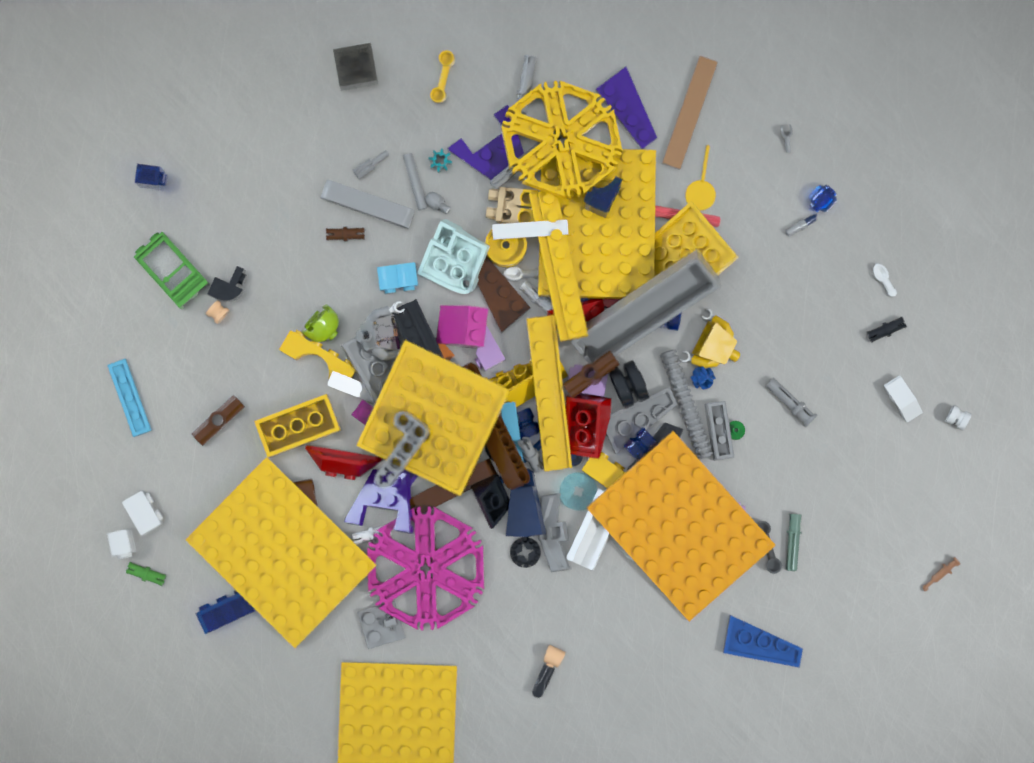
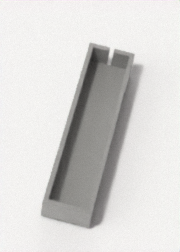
M696 249L585 323L588 337L574 339L571 342L580 354L584 353V359L588 364L593 363L609 350L616 356L720 287V278L698 249Z

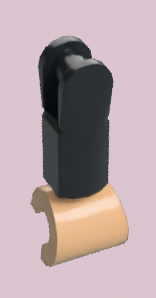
M552 645L548 646L544 662L547 664L544 663L533 687L532 694L534 697L540 698L543 696L555 670L554 667H558L566 654L565 651Z

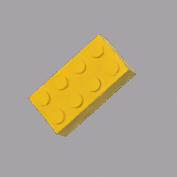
M327 394L254 421L268 458L341 431Z

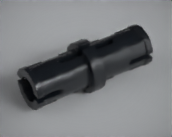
M901 316L889 323L884 322L882 326L868 331L867 335L871 343L885 336L890 337L892 333L907 328L903 317Z

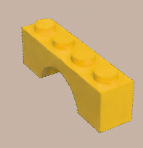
M297 329L295 332L289 331L279 348L281 352L296 361L305 355H317L323 358L329 369L328 379H330L333 371L352 379L356 374L350 360L345 359V361H342L338 358V353L331 349L328 352L321 348V343L310 342Z

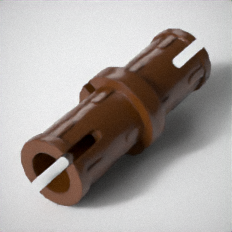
M364 227L326 228L327 234H334L326 235L327 241L365 240L364 234H357L365 233Z

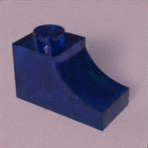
M615 176L609 185L602 188L593 187L591 192L588 191L583 200V202H586L585 209L606 218L620 190L623 179Z

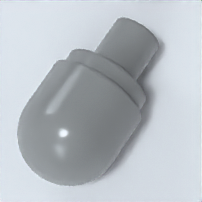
M436 192L427 194L425 201L428 206L437 211L441 210L445 214L448 213L450 207L445 204L442 196Z

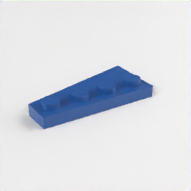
M730 615L723 653L800 668L803 648Z

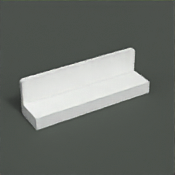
M598 489L593 501L604 491ZM589 510L566 559L593 571L610 534Z

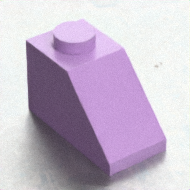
M487 326L484 347L477 348L476 356L478 358L475 359L479 369L484 368L485 371L505 361Z

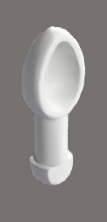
M875 264L873 267L875 278L883 283L890 297H895L897 290L896 288L894 289L889 280L888 270L882 264Z
M509 267L503 272V276L512 281H518L521 278L537 279L539 278V270H522L518 267Z

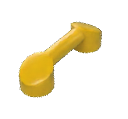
M444 50L439 55V61L443 65L438 87L433 88L430 92V97L435 103H442L447 98V94L444 91L449 69L455 63V57L449 50Z

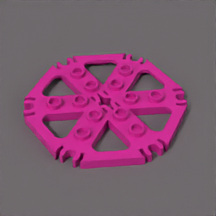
M418 506V515L415 514V507L411 509V521L415 523V550L391 537V531L395 527L396 519L376 530L382 533L383 536L379 533H374L373 536L377 537L379 541L377 544L369 542L370 547L375 548V550L367 547V556L376 564V558L382 555L406 569L385 582H379L376 578L375 567L368 574V592L376 589V591L370 594L371 597L374 595L380 596V600L375 603L376 606L382 604V602L385 603L378 609L417 630L418 622H421V630H424L425 623H430L431 630H434L435 621L437 629L475 607L469 600L473 603H478L473 594H483V591L476 587L484 589L483 545L478 548L475 547L482 542L481 539L476 542L472 540V536L477 533L476 531L467 534L473 527L434 507V514H431V506H428V512L423 514L421 506ZM437 520H443L459 529L460 535L456 539L435 551V522ZM467 554H473L476 557V578L468 580L446 567ZM425 558L427 565L431 566V570H428L427 578H425L424 570L420 568L424 566ZM436 585L460 598L461 605L446 615L438 614ZM416 586L417 614L410 616L395 608L392 602L393 599Z

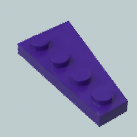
M624 67L596 88L601 98H605L604 102L607 106H612L611 111L614 109L615 116L641 150L657 139L627 67Z

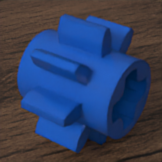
M703 366L695 368L692 373L693 376H690L696 389L699 387L701 389H708L713 385V380L716 379L712 369L704 368Z

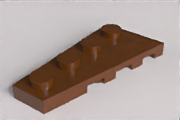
M486 256L478 275L477 285L502 333L531 307Z

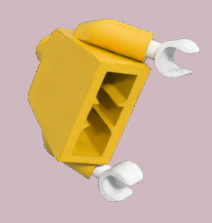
M705 309L706 312L710 313V316L704 317L701 315L702 320L707 321V324L692 351L694 356H691L687 351H682V353L688 354V359L680 360L684 363L690 361L691 364L699 367L703 366L704 368L717 367L720 363L725 365L728 359L736 362L740 358V352L734 349L737 340L734 338V333L729 323L717 315L713 316L710 309Z

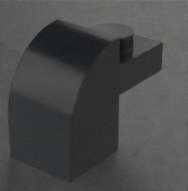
M237 266L229 283L215 277L207 295L222 302H233L239 299L245 292L239 288V285H243L246 280V270Z

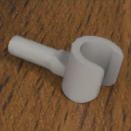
M783 125L781 126V134L785 139L786 153L791 152L790 136L793 133L791 125L788 132H784Z

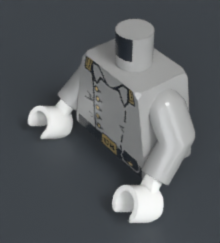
M401 301L394 303L392 307L386 306L372 311L366 318V323L361 324L360 330L356 333V339L358 342H363L364 350L372 352L374 356L382 361L396 360L399 354L398 351L401 350L395 317L391 315L392 312L399 314L405 310L399 311L396 309L397 304L403 303Z

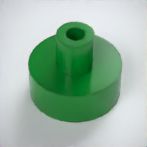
M739 421L729 423L732 440L741 439L745 434V426Z

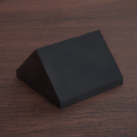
M498 474L471 485L490 529H493L509 510L510 499Z

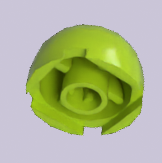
M327 304L322 306L324 310L321 313L317 310L304 325L306 330H302V333L314 342H324L327 339L331 341L338 334V331H336L339 326L338 315Z

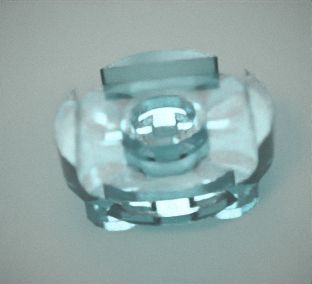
M572 473L565 477L560 485V499L566 507L582 511L587 509V506L592 503L598 489L592 477L585 473ZM578 486L579 488H583V496H574V487Z

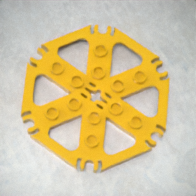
M555 80L553 88H549L547 82H544L542 89L540 83L508 108L505 117L510 118L511 121H503L501 131L509 170L515 166L511 173L514 174L517 171L522 173L518 178L519 181L524 180L522 184L563 199L566 195L567 199H570V191H575L577 197H580L582 191L583 196L615 171L619 162L613 160V157L620 158L623 150L614 109L608 113L612 106L609 105L606 108L601 106L605 98L560 80V88H558V82ZM566 94L583 99L588 103L586 108L569 121L563 96ZM535 99H541L544 102L548 123L526 116L521 111ZM599 122H605L609 128L611 144L607 145L583 135ZM560 132L562 137L566 138V140L564 141V145L561 143L560 140L557 141V139H559ZM517 134L540 142V144L519 159L514 154L511 138ZM576 156L600 164L602 170L588 182L581 181ZM554 158L556 159L560 178V185L556 187L535 179V173Z

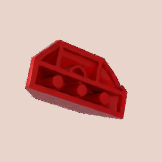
M306 445L305 448L319 469L326 472L325 476L337 477V474H342L344 479L356 480V477H362L383 461V458L309 445Z

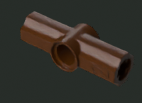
M609 350L593 363L584 365L581 371L563 383V386L569 395L574 398L591 385L598 384L602 377L620 364ZM591 371H595L594 376L588 378V374Z
M233 395L219 409L213 412L192 433V436L204 446L215 434L226 427L227 423L245 406ZM217 415H221L223 418V423L219 426H216L213 422L214 417Z

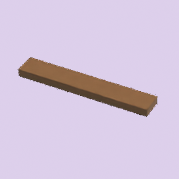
M703 56L699 57L662 164L681 169L715 72L717 61Z

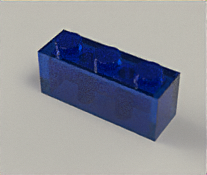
M235 590L233 591L235 595L229 598L227 595L216 599L217 603L212 606L207 603L199 607V612L195 614L204 633L208 634L256 610Z

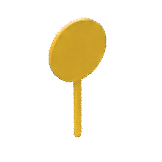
M706 145L701 180L691 183L685 193L686 202L692 201L700 211L710 208L716 198L714 187L705 181L709 145Z

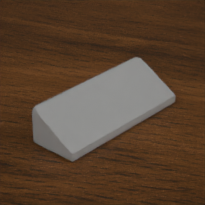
M726 401L706 403L705 412L711 450L713 451V461L735 458Z

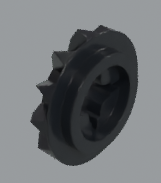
M529 537L517 539L510 549L512 561L522 568L535 565L541 555L539 544ZM522 544H524L526 549L534 550L528 554V561L524 555L517 556L522 551Z

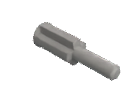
M384 151L373 160L368 159L353 170L354 174L360 179L375 168L374 165L386 158L389 153Z

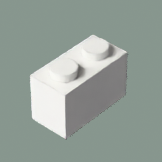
M143 490L122 502L140 535H145L163 525L162 519H164L160 510H155L152 505L154 500L151 494Z
M132 529L107 534L112 556L124 559L132 557V553L137 552Z

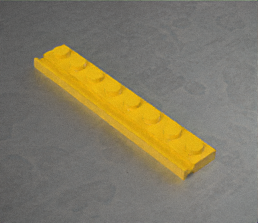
M543 191L529 194L534 222L549 221L555 223L557 220H563L557 196ZM554 229L551 232V236H538L559 339L560 342H563L565 340L588 337L567 236L562 235L561 230Z
M555 315L526 318L544 471L572 468Z

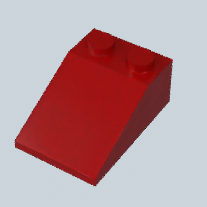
M581 393L574 398L567 396L566 418L571 454L600 458L611 415V398Z

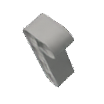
M408 411L399 412L394 417L395 426L404 432L405 436L375 476V482L381 488L392 486L429 436V427ZM402 415L408 417V424L406 426L400 423ZM418 426L424 430L422 437H418L415 434V429ZM406 442H409L412 445V451L410 453L404 450V444ZM394 458H398L401 461L399 468L393 466L392 461ZM389 471L394 472L389 474L387 477L388 481L383 483L384 478L382 476L387 475Z

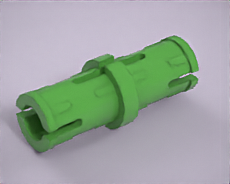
M129 562L128 569H126V574L142 578L141 580L144 582L147 580L163 586L164 579H166V574L150 570L151 568L148 566L145 568Z

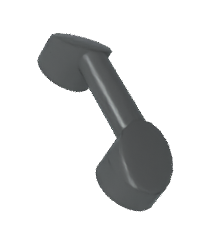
M766 521L757 523L770 538V524ZM772 548L767 553L768 562L766 567L770 573L776 574L780 572L782 563L776 558Z

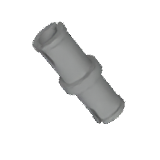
M523 437L522 439L525 444H523L521 439L518 441L524 453L523 457L529 462L533 472H540L537 466L539 465L542 470L543 463L538 457L539 453L531 444L530 439Z

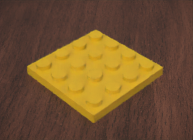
M692 201L655 233L654 277L696 249H698L717 275H720L739 257Z

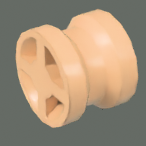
M217 300L207 310L206 315L212 317L214 322L219 324L230 310L227 307L224 308L221 302Z

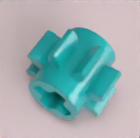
M443 148L438 153L433 150L434 156L428 158L430 161H433L430 168L436 167L438 173L443 168L445 171H448L447 164H452V161L447 160L450 157V153L445 155ZM437 157H440L441 159H442V158H445V159L443 160V161H444V164H442V165H441V163H437V164H436V162H437Z

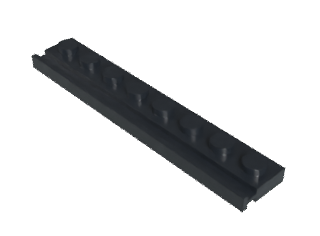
M417 299L396 308L399 311L405 309L402 313L396 314L392 312L404 340L444 358Z

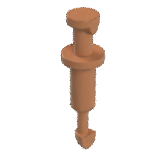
M956 557L947 566L945 563L942 564L944 567L932 576L930 582L923 585L924 591L929 590L928 587L931 584L940 581L948 573L952 574L951 569L961 564Z

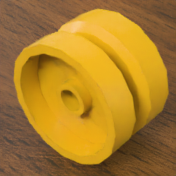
M493 229L488 233L485 244L490 246L487 257L493 264L498 267L509 268L516 266L523 260L527 250L526 237L493 239ZM504 242H508L510 247L505 249L502 245H504Z

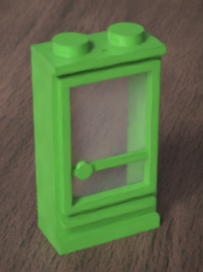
M157 232L149 239L150 243L146 246L142 245L135 251L136 255L134 258L182 310L186 302L191 298L194 299L198 292L205 285L208 287L210 283L165 233L161 232L159 234Z

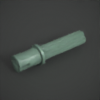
M789 514L786 570L797 571L800 534H802L800 532L802 514Z

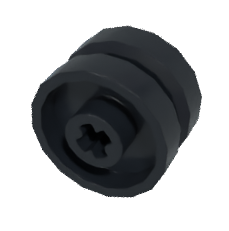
M633 360L624 363L623 369L626 376L623 375L618 367L609 372L614 389L624 409L634 406L632 393H634L639 402L650 399L644 378Z

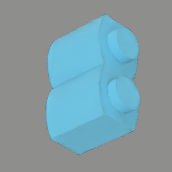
M415 262L377 267L380 291H384L385 294L396 293V289L403 288L404 291H413L416 286H419Z

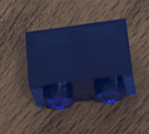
M137 164L135 183L140 188L163 191V186L167 185L168 179L165 171L160 166Z

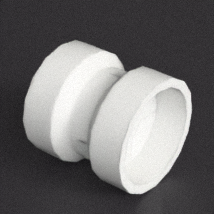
M954 405L949 411L945 422L954 424L963 431L971 418V413L963 412Z

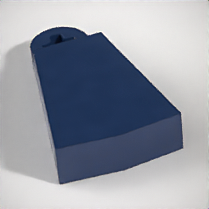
M526 468L530 476L529 482L510 492L506 536L533 537L546 534L535 474L531 469Z

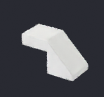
M900 375L884 385L889 398L898 407L906 423L923 413L917 399Z

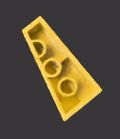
M531 359L525 365L517 364L513 366V370L505 373L500 371L495 373V377L488 379L510 390L505 403L515 402L516 408L535 397ZM560 361L562 379H564L568 374Z

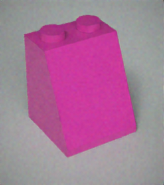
M440 305L436 335L437 344L472 349L484 347L488 308Z

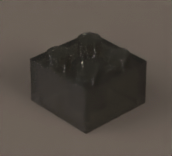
M371 43L333 49L341 91L378 84Z

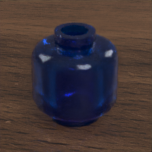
M827 184L825 186L818 185L809 195V200L812 202L810 207L817 213L819 211L828 212L837 202V193Z

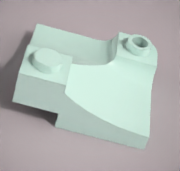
M444 219L440 221L434 238L429 242L417 274L454 292L468 294L476 288L479 280L478 275L490 246L464 231L461 226ZM466 280L469 281V286L465 284Z

